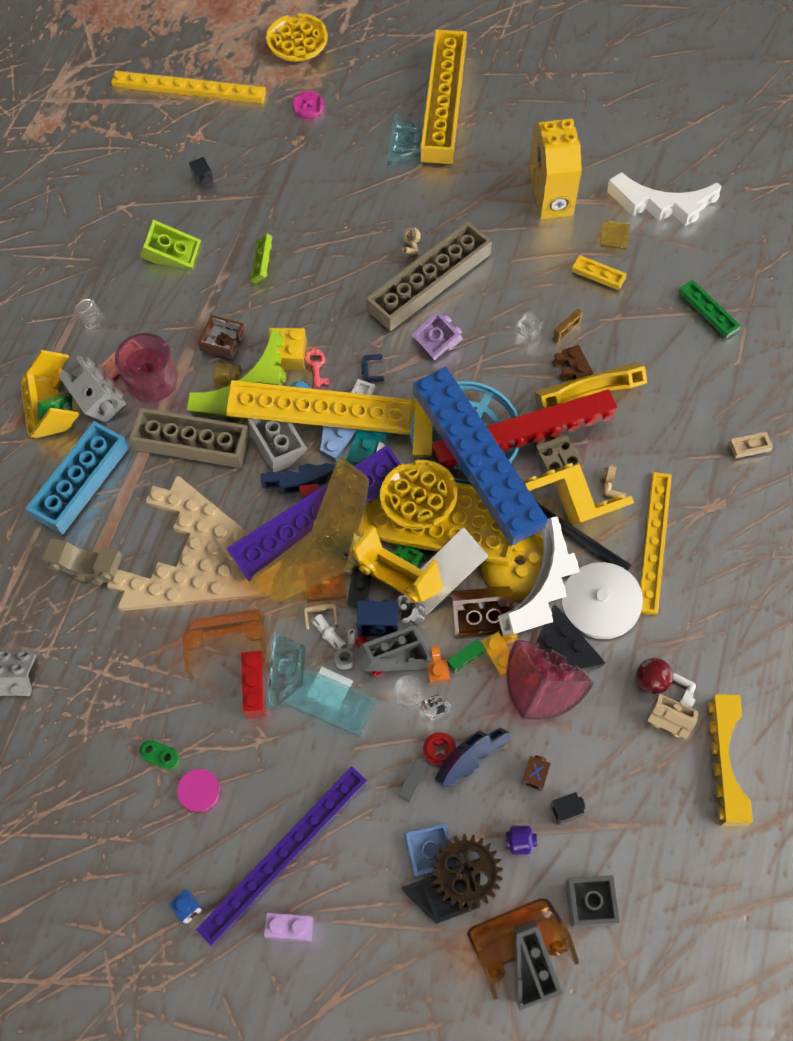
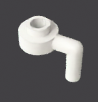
M674 673L673 681L686 687L679 703L692 708L696 700L693 698L696 684Z

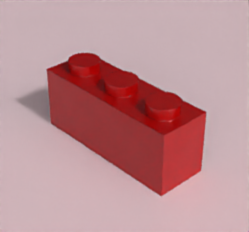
M261 650L241 652L243 714L246 719L267 717L264 656Z

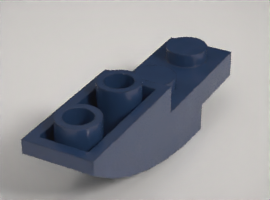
M324 463L322 465L305 464L298 466V472H267L261 474V484L263 489L280 488L281 495L300 493L299 486L311 484L322 486L326 484V480L330 475L337 474L336 464Z
M498 728L489 734L479 730L469 736L444 761L434 778L436 783L443 788L450 787L458 779L473 774L474 770L480 767L477 759L485 758L492 750L504 747L506 742L512 739L510 733L502 728Z

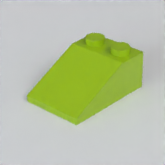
M153 220L139 257L155 264L192 269L201 240Z

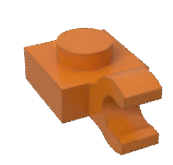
M432 646L431 655L433 662L427 666L430 684L450 681L447 660H441L439 646Z

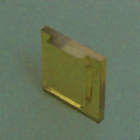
M603 220L600 247L627 250L630 224Z

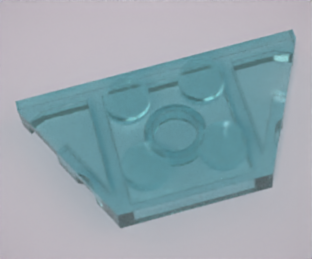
M394 114L387 166L421 157L423 126L414 124L408 119L404 121L399 118L398 114Z
M273 633L266 708L270 710L277 708L303 685L306 646L277 633Z

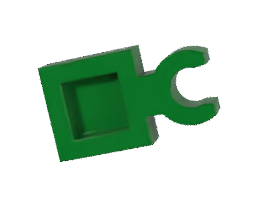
M393 543L397 550L392 551L388 549L389 552L416 567L424 558L423 553L410 546H406L403 549L400 544Z

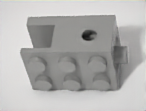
M78 355L76 359L84 371L77 377L63 370L58 376L84 414L107 423L126 404L123 399L124 395L113 385L115 382L106 375V369L101 364H95L89 358L85 359Z

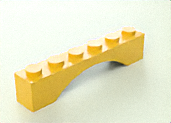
M633 362L534 391L537 408L541 410L607 389L610 391L627 389L646 384L645 366Z
M714 694L710 701H708V712L711 713L712 717L709 729L710 733L713 734L714 740L711 744V752L715 755L716 762L713 764L714 776H717L715 795L719 797L717 817L721 819V826H749L753 823L751 800L737 783L729 759L731 734L737 721L742 716L740 695Z

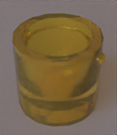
M218 361L214 369V384L230 386L231 380H240L241 366Z

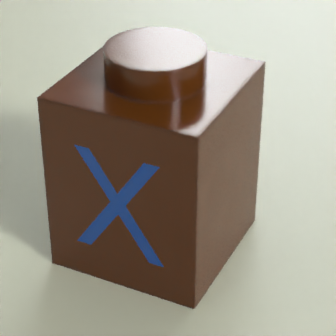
M530 756L521 785L542 791L551 763L547 762V759L542 756Z

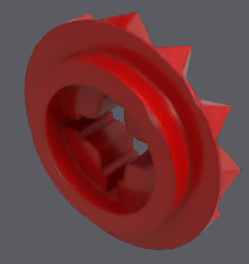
M443 732L431 734L426 738L423 745L425 758L435 766H442L448 756L456 749V743L453 738ZM446 743L443 748L445 754L438 753L435 755L436 748L434 745L440 747Z

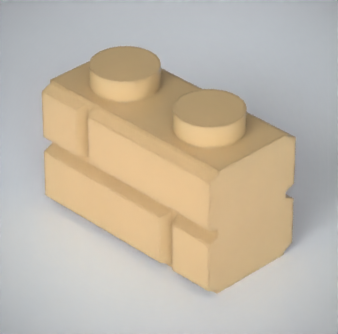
M658 694L650 708L647 721L656 728H663L669 731L675 737L687 739L697 722L698 711Z

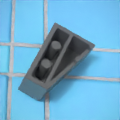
M415 625L366 642L355 653L364 671L424 670L433 661Z
M535 919L513 927L516 1003L520 1011L559 996L563 992Z

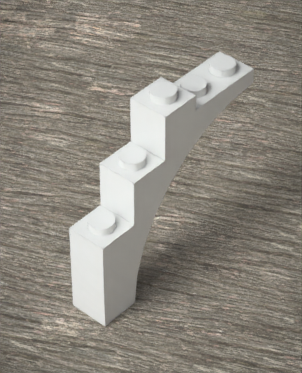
M620 173L609 180L607 192L632 216L642 213L646 209L658 221L673 214L686 226L698 219L700 210L704 209L707 204L715 202L719 198L722 186L715 183L697 191L670 193L642 186L625 174Z
M558 517L549 518L545 529L542 530V566L531 592L511 611L498 616L503 636L553 622L548 602L567 597L561 577L580 572L575 553L568 554Z

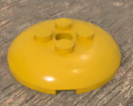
M297 13L298 16L289 17L286 15L277 19L270 25L266 34L267 45L271 52L277 57L291 62L306 61L318 55L324 49L328 40L326 26L318 18L308 14Z
M415 460L413 463L397 466L386 476L380 489V500L385 514L394 523L409 529H426L445 520L454 509L458 495L453 475L444 466L429 460Z
M535 533L515 544L509 565L483 561L480 564L481 575L488 588L510 586L513 602L523 601L536 583L542 566L543 537ZM516 561H523L524 564H523V565H517L515 562H516Z

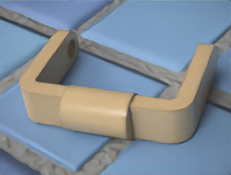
M324 603L305 608L306 629L310 630L308 613L324 612L332 609L335 626H338L336 606Z

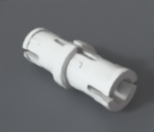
M322 614L314 618L315 620L312 623L322 633V638L328 640L335 651L347 645L336 632L337 629L334 626L332 627Z

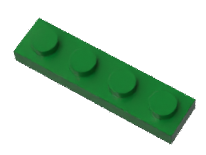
M693 279L679 288L678 292L725 338H728L740 329L741 325Z

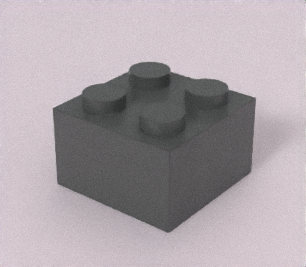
M613 875L567 879L566 890L571 928L612 926L620 923Z

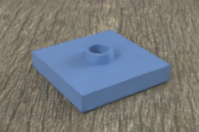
M442 823L405 832L404 835L414 878L436 871L437 869L431 866L432 862H438L434 855L442 854L439 849L440 846L447 848L446 840L451 842L447 824ZM450 859L446 863L449 869L457 866L455 859Z

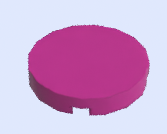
M303 91L293 99V111L302 118H314L323 111V98L314 91Z
M195 769L186 773L180 780L177 788L180 803L192 812H205L212 808L218 801L220 784L216 776L204 769Z

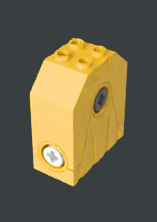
M573 118L534 122L528 169L531 174L530 178L534 187L535 198L537 199L538 211H540V219L574 215L582 170L580 142L576 127H574Z

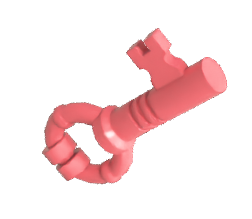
M311 348L306 353L305 360L312 368L313 389H320V385L329 386V378L322 379L319 374V368L324 364L325 356L319 349ZM310 355L320 356L321 361L312 362Z

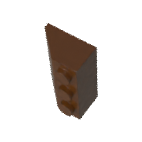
M510 586L452 591L451 605L455 638L488 635L497 632L502 633L498 616L514 608L513 594Z

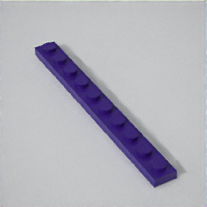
M351 766L198 926L196 931L210 946H213L367 783V780Z

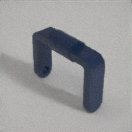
M382 354L363 356L361 372L364 375V381L383 382L385 380L384 376L368 377L367 361L383 359Z

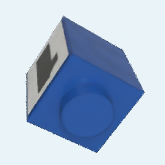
M187 889L168 904L184 924H188L204 910L192 892Z

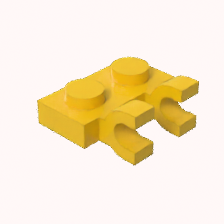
M497 632L481 641L500 677L519 668L517 662L528 657V651L524 645L515 650L514 653H511L507 647L509 643L518 640L517 633L501 637L500 633Z

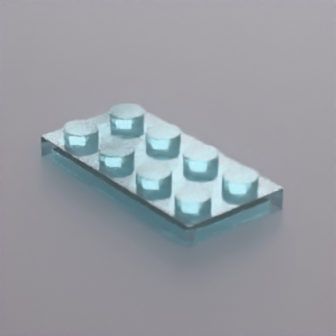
M302 667L285 704L360 738L377 702V698L306 667Z

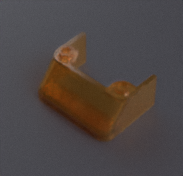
M249 610L190 620L186 625L183 635L184 667L189 677L195 679L193 650L201 647L204 639L244 633L249 640H261L264 662L267 668L271 667L266 618L263 612L260 610Z
M536 899L474 925L468 930L467 936L494 1000L498 999L493 983L499 982L504 977L505 969L503 965L514 961L513 927L535 919L548 954L560 956L567 952L574 964H579L571 934L548 899Z

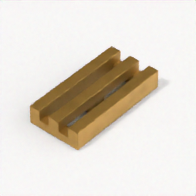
M577 309L554 329L552 340L556 343L559 342L579 325L583 312Z

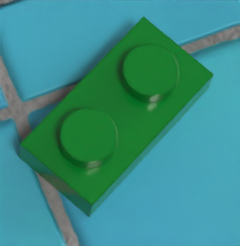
M65 392L38 402V419L41 420L49 408L72 411L71 393Z

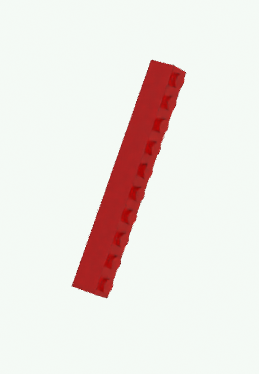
M607 389L486 427L504 453L510 448H520L529 442H539L549 436L556 437L562 432H572L585 425L592 426L601 420L608 421L615 416L618 407L610 390ZM443 440L432 442V452L436 463L444 466L447 470L458 465Z

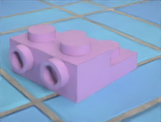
M438 310L412 333L413 337L434 360L447 349L451 350L463 339L460 335L463 332L458 326H452L450 324L452 320L447 314L444 313L442 315Z

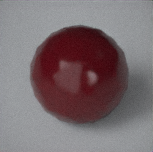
M649 658L643 661L636 672L637 683L642 690L649 694L658 695L664 693L671 687L674 679L673 670L670 665L659 658Z

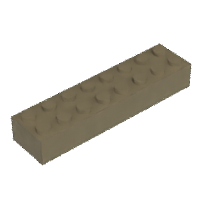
M467 221L366 298L367 311L391 332L491 254L492 241Z

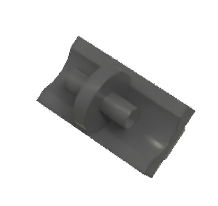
M404 594L397 596L395 602H398L399 610L402 611L401 621L404 624L411 621L414 625L418 626L425 619L423 614L425 606L419 602H411Z

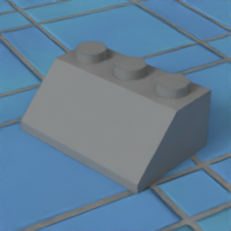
M248 419L250 436L271 472L277 473L290 467L307 450L291 422Z

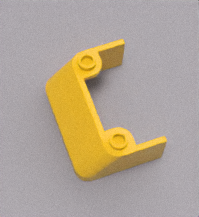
M40 350L21 379V394L28 437L40 438L65 432L79 416L78 412L49 408L41 420L38 419V402L59 395L58 387L63 382L58 375L62 372V367L69 359V355Z
M373 525L352 548L362 573L365 575L370 574L406 595L413 603H421L439 594L443 589V583L435 560H432L424 571L382 548L376 528Z

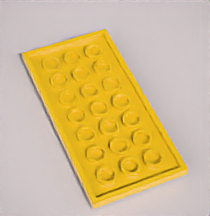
M455 482L458 495L454 509L445 520L433 527L409 529L394 523L385 514L379 496L366 505L357 531L358 537H362L373 525L376 528L380 541L439 552L464 527L487 553L488 557L484 561L509 565L514 545H510L473 486Z

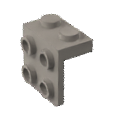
M0 651V696H30L32 688L28 674L37 656L35 651Z

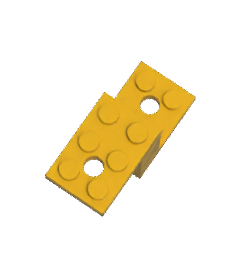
M570 463L556 469L557 472L553 469L539 475V479H537V476L523 481L529 491L555 483L571 525L634 503L632 496L625 498L623 494L594 504L580 464L573 466Z

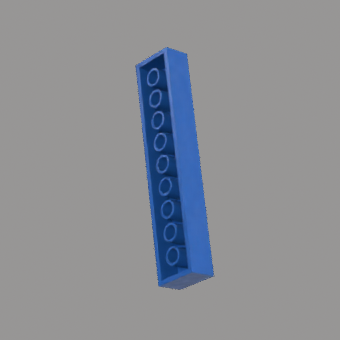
M444 367L414 382L413 395L510 545L513 546L545 529L548 521L547 517L448 368Z

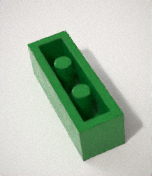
M477 639L448 659V666L456 673L485 653L486 648Z

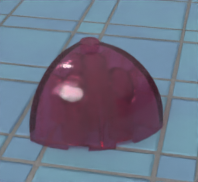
M515 640L507 663V687L511 700L522 719H550L568 712L586 697L594 682L579 666L574 668L565 661L567 659L565 656L552 649L548 652L540 649L539 644L524 640Z

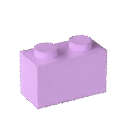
M267 913L264 937L272 940L312 942L314 918L312 916Z

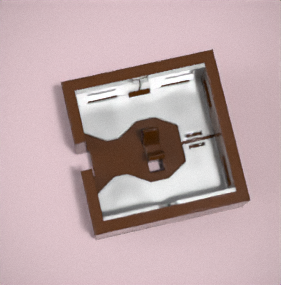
M211 315L198 341L200 351L233 360L238 349L237 342L241 343L246 332L244 323Z

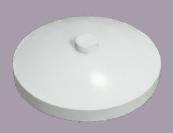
M606 562L591 563L579 568L580 572L574 573L568 578L564 585L567 597L562 598L563 612L583 635L595 639L616 638L628 632L638 621L643 605L642 591L633 575L624 568Z

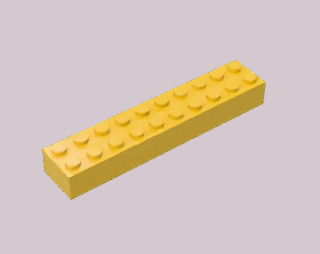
M436 30L421 142V162L453 164L467 31Z

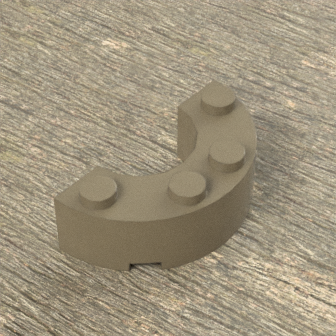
M50 539L42 560L48 564V568L51 570H60L73 575L74 579L81 582L90 580L94 584L102 585V583L114 580L122 560V555L118 550L101 548L99 553H93L77 548L67 541Z

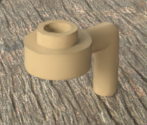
M408 227L404 231V242L410 244L411 248L403 247L402 253L413 256L418 255L417 243L420 240L421 234L417 228Z
M614 465L604 468L602 479H605L603 495L614 498L624 494L626 497V493L611 490L617 468Z

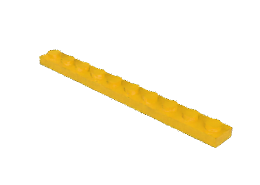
M115 71L111 81L113 87L256 103H263L266 95V87L123 71Z

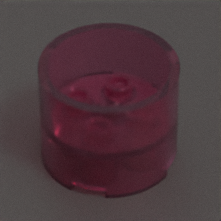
M139 333L128 337L119 345L115 353V364L127 391L133 398L139 401L153 400V402L165 399L175 390L179 375L170 349L164 339L152 333Z

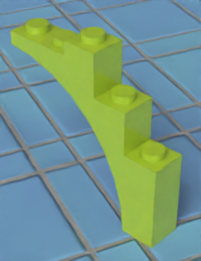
M271 330L269 342L262 357L255 367L238 381L281 386L282 383H285L286 372H284L281 366H278L281 364L282 358L281 354H279L280 347H283L284 336H282L279 330ZM230 386L204 393L190 392L187 411L192 414L234 419V416H227L226 413Z

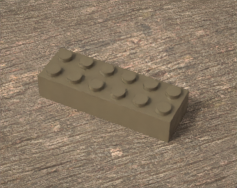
M140 408L129 440L134 450L241 468L250 440V433L247 425Z

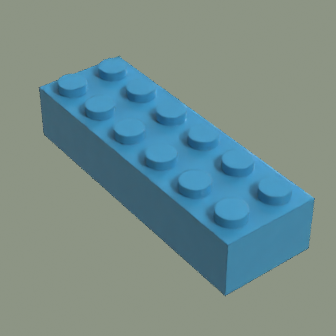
M93 421L25 508L30 516L63 535L129 449L125 438Z

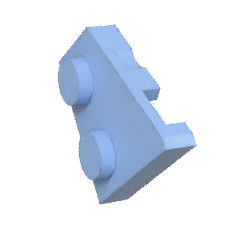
M323 426L321 454L336 462L355 437L356 431L349 428Z

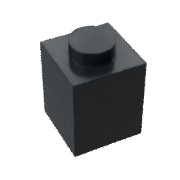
M204 157L189 162L191 174L198 187L214 182L211 169Z
M577 792L552 800L550 804L558 825L582 817L585 813L584 809H586L583 798L581 796L578 797Z

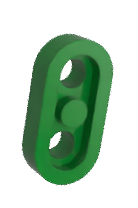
M147 740L139 748V754L142 759L160 768L173 770L179 765L180 756L178 752L157 741ZM153 747L151 753H146L147 748ZM167 755H171L169 761H165Z

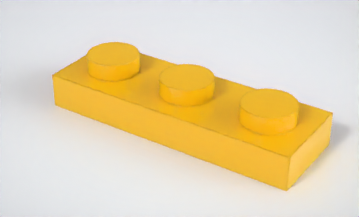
M581 255L578 256L572 267V272L618 291L627 276L626 273Z

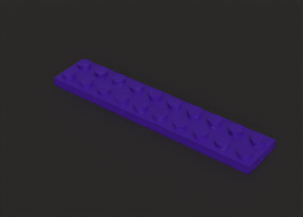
M386 445L227 548V551L245 578L250 582L379 497L384 479L401 463L389 446Z

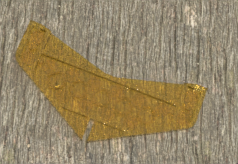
M340 458L334 467L312 531L266 567L258 571L249 584L273 601L283 602L357 567L356 563L343 554L346 553L357 561L352 548L363 536L369 484L368 477L346 460Z

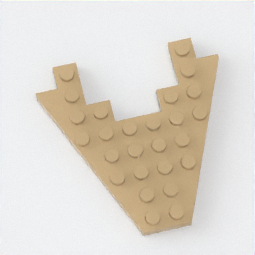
M176 476L170 490L152 486L145 502L149 506L179 514L173 529L175 532L189 535V538L177 566L174 567L158 562L151 579L118 569L114 580L108 582L107 585L109 589L124 593L118 605V609L121 611L268 597L281 561L248 582L227 551V548L249 533L180 476Z

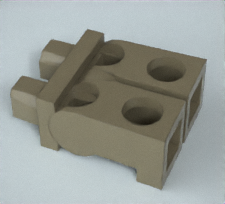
M561 433L556 437L550 436L551 441L546 442L544 438L539 442H534L536 449L535 457L544 473L553 469L557 472L556 469L570 463L573 466L580 464L583 472L584 464L569 441L568 435L563 436Z

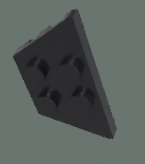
M556 604L553 605L551 609L553 622L544 624L536 640V645L561 674L571 673L575 670L583 671L591 667H603L606 662Z
M480 858L474 859L470 862L477 863L480 860ZM464 863L462 875H467L470 889L474 892L475 887L470 878L473 870H468L466 863ZM459 866L453 867L450 870H456ZM477 874V875L475 876V881H476L479 885H480V879H481L480 876H481V874ZM434 876L401 887L402 891L436 925L478 909L475 903L472 904L471 910H468L467 904H464L460 910L458 902L450 906V898L443 901L445 893L437 894L440 885H433V881L437 879ZM457 881L454 884L457 892H464L467 889L463 881Z

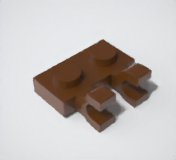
M579 345L563 349L562 353L554 354L555 359L552 360L555 368L563 364L568 365V367L561 369L562 374L559 377L562 382L571 378L579 379L594 374Z

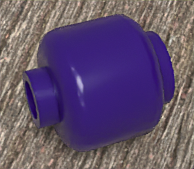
M511 826L509 831H506V849H510L511 854L530 855L533 852V847H537V833H532L530 826Z

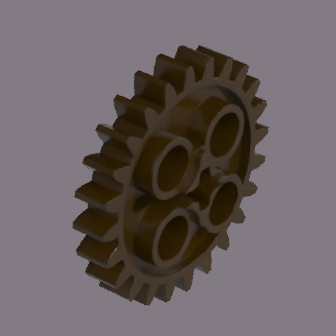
M463 834L462 841H459L458 837L454 836L453 844L446 840L447 848L440 846L439 849L442 854L434 855L438 862H432L431 864L432 867L437 869L431 872V876L437 877L433 881V885H440L437 894L444 892L443 901L450 898V906L458 902L460 910L464 904H467L468 910H471L472 904L475 903L479 909L481 900L487 905L489 903L487 896L495 898L493 889L500 890V886L496 884V881L500 882L503 880L501 876L497 875V873L503 871V868L497 867L501 859H494L497 850L490 852L491 843H488L486 846L482 845L483 838L475 842V835H472L471 839L467 840L466 835ZM460 852L464 855L467 869L473 870L470 878L475 887L474 892L470 889L467 875H462L464 866L459 856ZM471 852H476L480 856V860L477 863H472L467 855ZM448 860H457L459 863L458 869L450 870L446 864ZM477 874H484L487 877V883L479 885L475 881V876ZM463 881L467 889L464 892H457L454 888L455 882Z

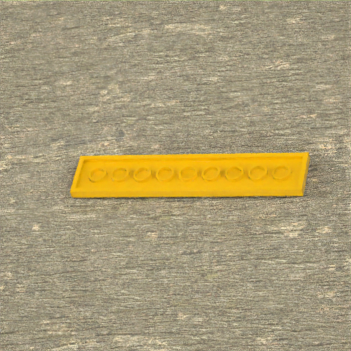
M231 380L226 413L227 416L410 435V423L415 411V400Z

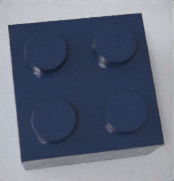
M363 599L362 601H357L356 625L358 637L380 638L399 631L398 602H394L392 599H384L383 601Z

